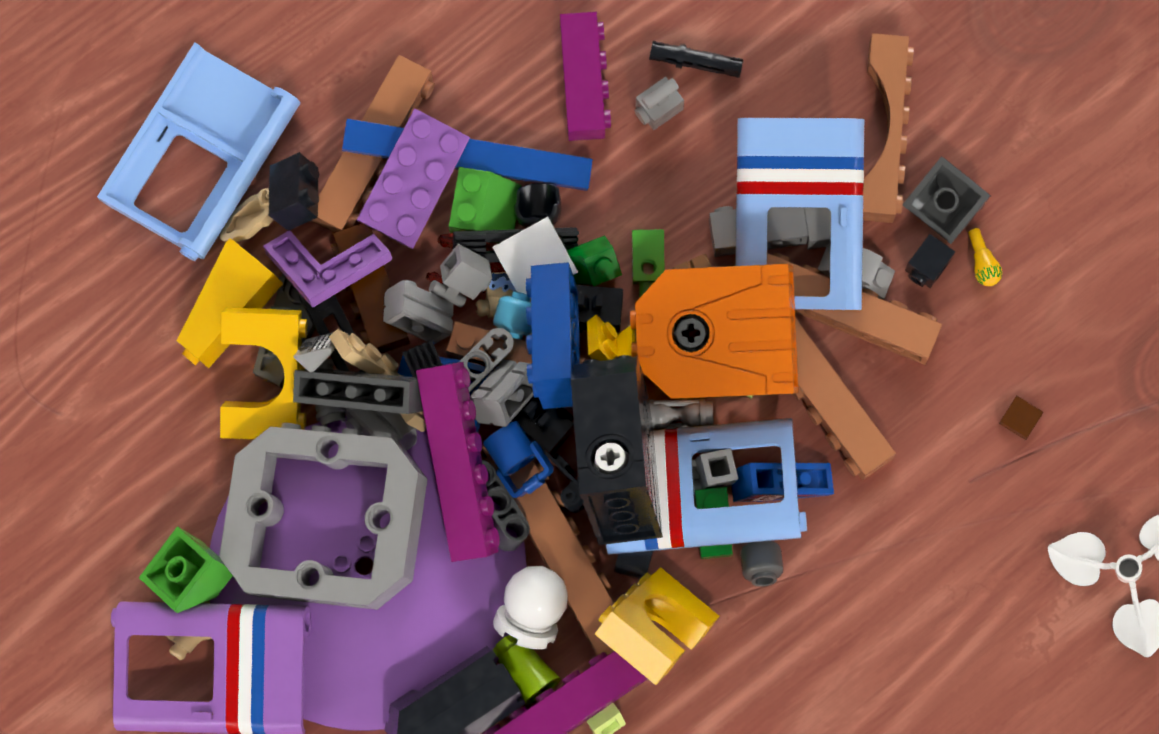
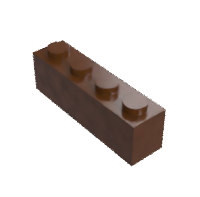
M360 224L333 233L336 243L331 244L334 257L373 234L372 229L365 224ZM384 265L345 288L346 291L353 290L356 300L350 302L355 319L362 318L365 329L360 331L363 343L365 345L371 343L381 354L410 344L407 332L383 322L384 309L386 307L384 305V296L387 289L391 288Z

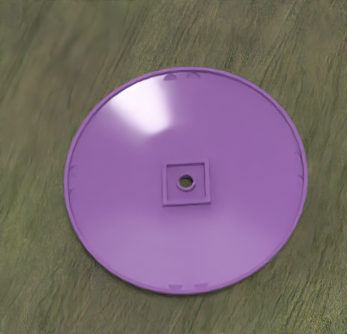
M341 420L327 424V427L331 428V432L342 433V429L347 428L345 422ZM321 422L307 426L305 430H311L312 426H322ZM416 429L417 442L407 450L427 477L413 581L378 610L256 597L244 592L233 576L219 595L210 600L211 604L301 605L310 607L311 631L309 637L304 639L303 719L343 730H385L392 702L412 689L421 690L484 647L488 646L490 649H493L501 639L509 635L506 632L503 637L499 635L494 628L493 620L498 608L505 605L504 593L506 585L515 573L526 568L524 541L513 551H504L498 547L499 552L488 557L451 562L427 429L424 432ZM338 444L333 445L329 449V458L337 454ZM277 458L271 494L281 500L284 506V513L282 519L277 524L266 527L260 568L295 571L300 563L313 560L330 568L334 576L371 579L372 572L368 575H361L356 571V564L363 558L371 559L374 563L378 535L372 533L367 528L365 514L371 505L383 502L387 468L348 465L343 469L336 470L318 461ZM228 498L219 514L210 544V549L218 556L220 554ZM267 501L260 505L259 515H263L267 511ZM493 502L494 510L500 511L499 505ZM389 513L382 516L380 520L381 528L389 524ZM506 528L507 533L511 537L517 538V534L513 529ZM318 571L313 572L310 576L309 583L311 586L315 585L319 580ZM495 657L494 661L497 663L499 658Z

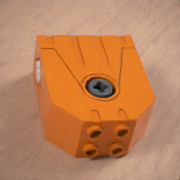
M790 264L666 269L637 300L635 310L630 311V325L632 330L636 329L637 341L632 342V357L638 356L643 373L671 399L799 393L794 269ZM694 329L700 330V336H696L695 339L689 337V331Z

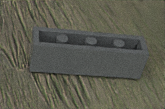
M317 368L311 373L306 369L294 370L293 402L401 414L423 411L418 380L414 377Z

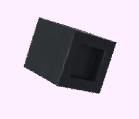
M929 234L908 262L905 271L909 273V279L921 287L926 285L931 289L951 262L955 251Z

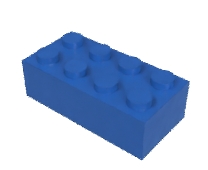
M569 262L531 266V278H526L527 297H531V306L526 307V318L528 326L532 328V335H527L526 338L528 354H532V364H527L528 383H532L534 398L539 397L543 409L573 407L571 375L573 365L580 364L579 292Z

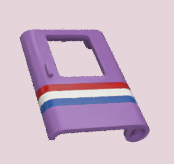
M119 602L117 608H113L111 613V624L115 627L113 723L117 731L212 734H305L303 727L304 639L309 637L311 631L310 607L301 605L202 603L177 613L165 602ZM132 635L211 637L214 640L213 699L210 702L131 699L128 696L130 637Z

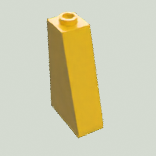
M231 238L225 243L176 340L185 348L181 354L195 366L200 361L208 369L230 345L221 344L222 311L226 307L261 309L283 285L273 272Z

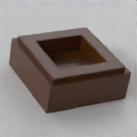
M1016 395L999 424L1027 440L1044 412Z

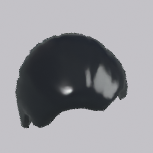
M531 183L517 190L516 204L514 205L515 216L519 224L526 229L546 217H549L552 225L556 224L561 214L559 188L552 183Z

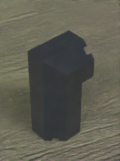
M486 646L421 690L412 689L392 702L389 709L388 723L386 722L384 731L386 734H481L526 703L520 697L522 694L502 663L498 665L495 663L494 658L497 655Z

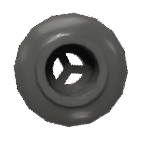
M774 541L751 542L743 546L740 551L742 574L754 586L764 587L772 585L782 575L784 571L782 550L779 544Z

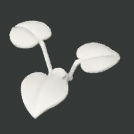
M1159 515L1149 519L1140 531L1139 539L1141 544L1150 550L1138 557L1130 554L1124 555L1118 559L1117 563H1102L1106 556L1105 546L1097 536L1091 533L1077 532L1048 546V553L1053 566L1065 580L1074 585L1089 586L1095 584L1099 579L1100 569H1114L1120 581L1129 583L1133 605H1123L1116 611L1113 618V631L1118 640L1126 647L1144 657L1152 656L1159 648V603L1153 599H1147L1139 603L1135 582L1142 573L1141 562L1154 554L1159 561Z

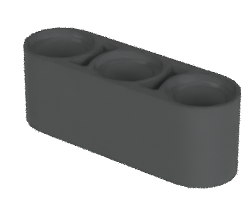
M482 460V464L486 466L488 472V481L486 483L488 496L500 507V511L494 510L492 515L494 528L498 530L500 537L499 548L504 551H513L526 539L530 532V526L515 500L497 476L494 467ZM506 528L513 529L517 534V538L511 537L507 533Z

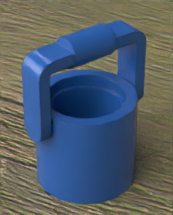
M518 421L511 422L506 427L500 428L483 442L484 447L499 468L496 470L497 476L513 498L522 497L526 493L531 494L545 483L544 479L554 471L553 465L544 454L540 445L536 441H530ZM537 458L544 470L536 473L523 483L520 489H517L509 475L519 471Z

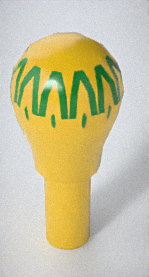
M972 229L968 234L975 251L973 255L975 260V277L983 286H993L1002 278V267L991 251L986 248L980 229Z

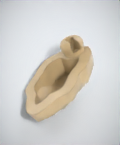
M269 188L262 189L258 194L250 196L233 211L220 234V239L226 243L229 238L236 243L248 240L261 228L270 225L273 219L268 216Z

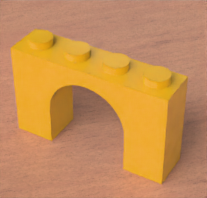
M226 307L222 311L221 344L257 345L270 350L280 360L284 369L285 379L282 391L268 401H225L220 407V438L255 439L269 427H281L282 423L298 424L302 430H305L306 414L300 413L301 403L293 402L294 370L305 369L294 358L295 353L302 345V338L307 337V319H302V310Z
M660 567L652 575L647 572L637 584L634 583L625 595L622 594L613 606L610 605L598 619L602 625L595 635L653 684L657 685L669 673L685 650L662 632L651 620L662 625L692 650L704 638L720 616Z

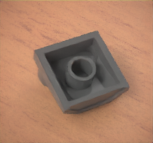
M941 156L902 205L936 231L948 243L952 244L974 216L984 207L991 195Z

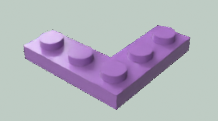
M290 230L263 246L266 255L312 308L392 260L390 251L375 234H372L322 265L315 260Z

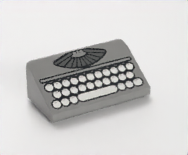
M332 333L304 340L295 353L294 358L310 373L314 372L334 351L335 346L329 338Z

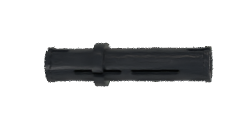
M654 40L649 60L674 64L676 68L682 69V66L736 78H740L743 64L742 58L687 48L685 44L677 46Z

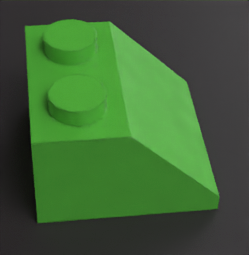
M459 167L449 222L450 236L453 237V232L515 229L516 216L514 205L517 200V190L522 185L489 171Z
M177 526L139 576V579L171 609L179 613L216 598L233 575L220 557L205 543Z

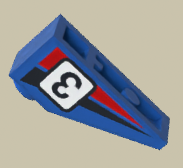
M748 463L736 468L738 480L732 485L733 502H767L784 499L782 463ZM796 463L798 499L834 494L831 463Z

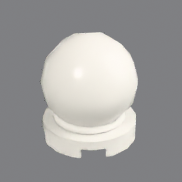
M530 566L515 573L505 587V605L500 606L493 620L495 630L502 637L506 632L510 636L517 638L516 645L521 647L546 649L549 642L554 643L558 633L556 623L567 608L568 594L564 580L553 570L544 566Z

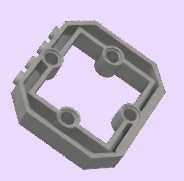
M282 423L281 427H269L235 455L219 557L243 591L253 596L378 610L413 581L427 477L403 445L394 440L392 434L387 432L373 431L372 436L361 435L359 430L343 428L342 433L331 432V428L324 426H312L311 430H302L300 425L293 423ZM338 444L337 454L329 458V449L333 445ZM277 458L318 461L336 470L343 469L348 465L387 468L383 502L371 505L365 514L367 528L372 533L378 535L371 579L334 576L330 568L313 560L300 563L295 571L260 568L266 527L277 524L282 519L284 513V506L281 500L271 494ZM267 501V511L263 515H259L260 505ZM389 513V524L381 528L380 520L382 516ZM318 571L319 580L315 585L311 586L309 583L310 576L313 572Z

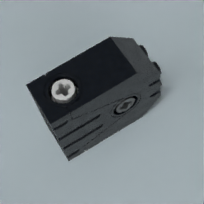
M621 355L612 360L599 361L590 359L581 364H574L571 375L579 494L583 500L584 508L588 514L595 537H597L598 544L606 545L663 538L653 423L647 385L638 356Z

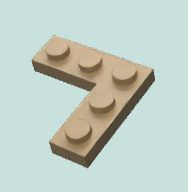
M337 329L329 336L341 357L366 373L402 376L396 370L398 368L397 362L388 353L382 355L371 343L365 345L354 333L348 335ZM423 411L401 414L408 425L421 432L427 429Z

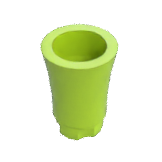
M508 635L501 639L492 650L499 658L498 662L505 666L522 694L520 697L524 699L525 706L536 702L535 698L549 688L554 689L561 681V677L540 658L534 649L516 645L518 639Z

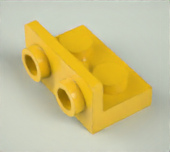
M597 314L587 321L588 355L591 359L604 361L612 360L621 355L632 357L631 346L632 342H636L635 330H632L631 326L617 334L615 328L609 322L604 323Z

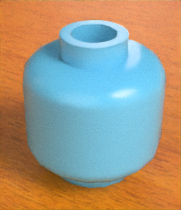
M513 291L512 296L501 297L495 312L494 325L497 328L507 330L515 339L522 340L523 335L531 334L532 328L528 326L526 318V307L531 306V297L528 298L527 294Z

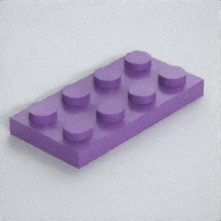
M414 108L357 221L413 249L470 137Z

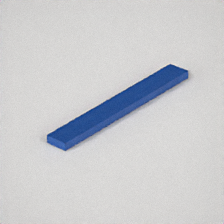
M347 119L342 151L389 159L404 128ZM469 139L454 169L459 170V167L483 170L504 178L534 183H552L559 187L588 191L593 159Z

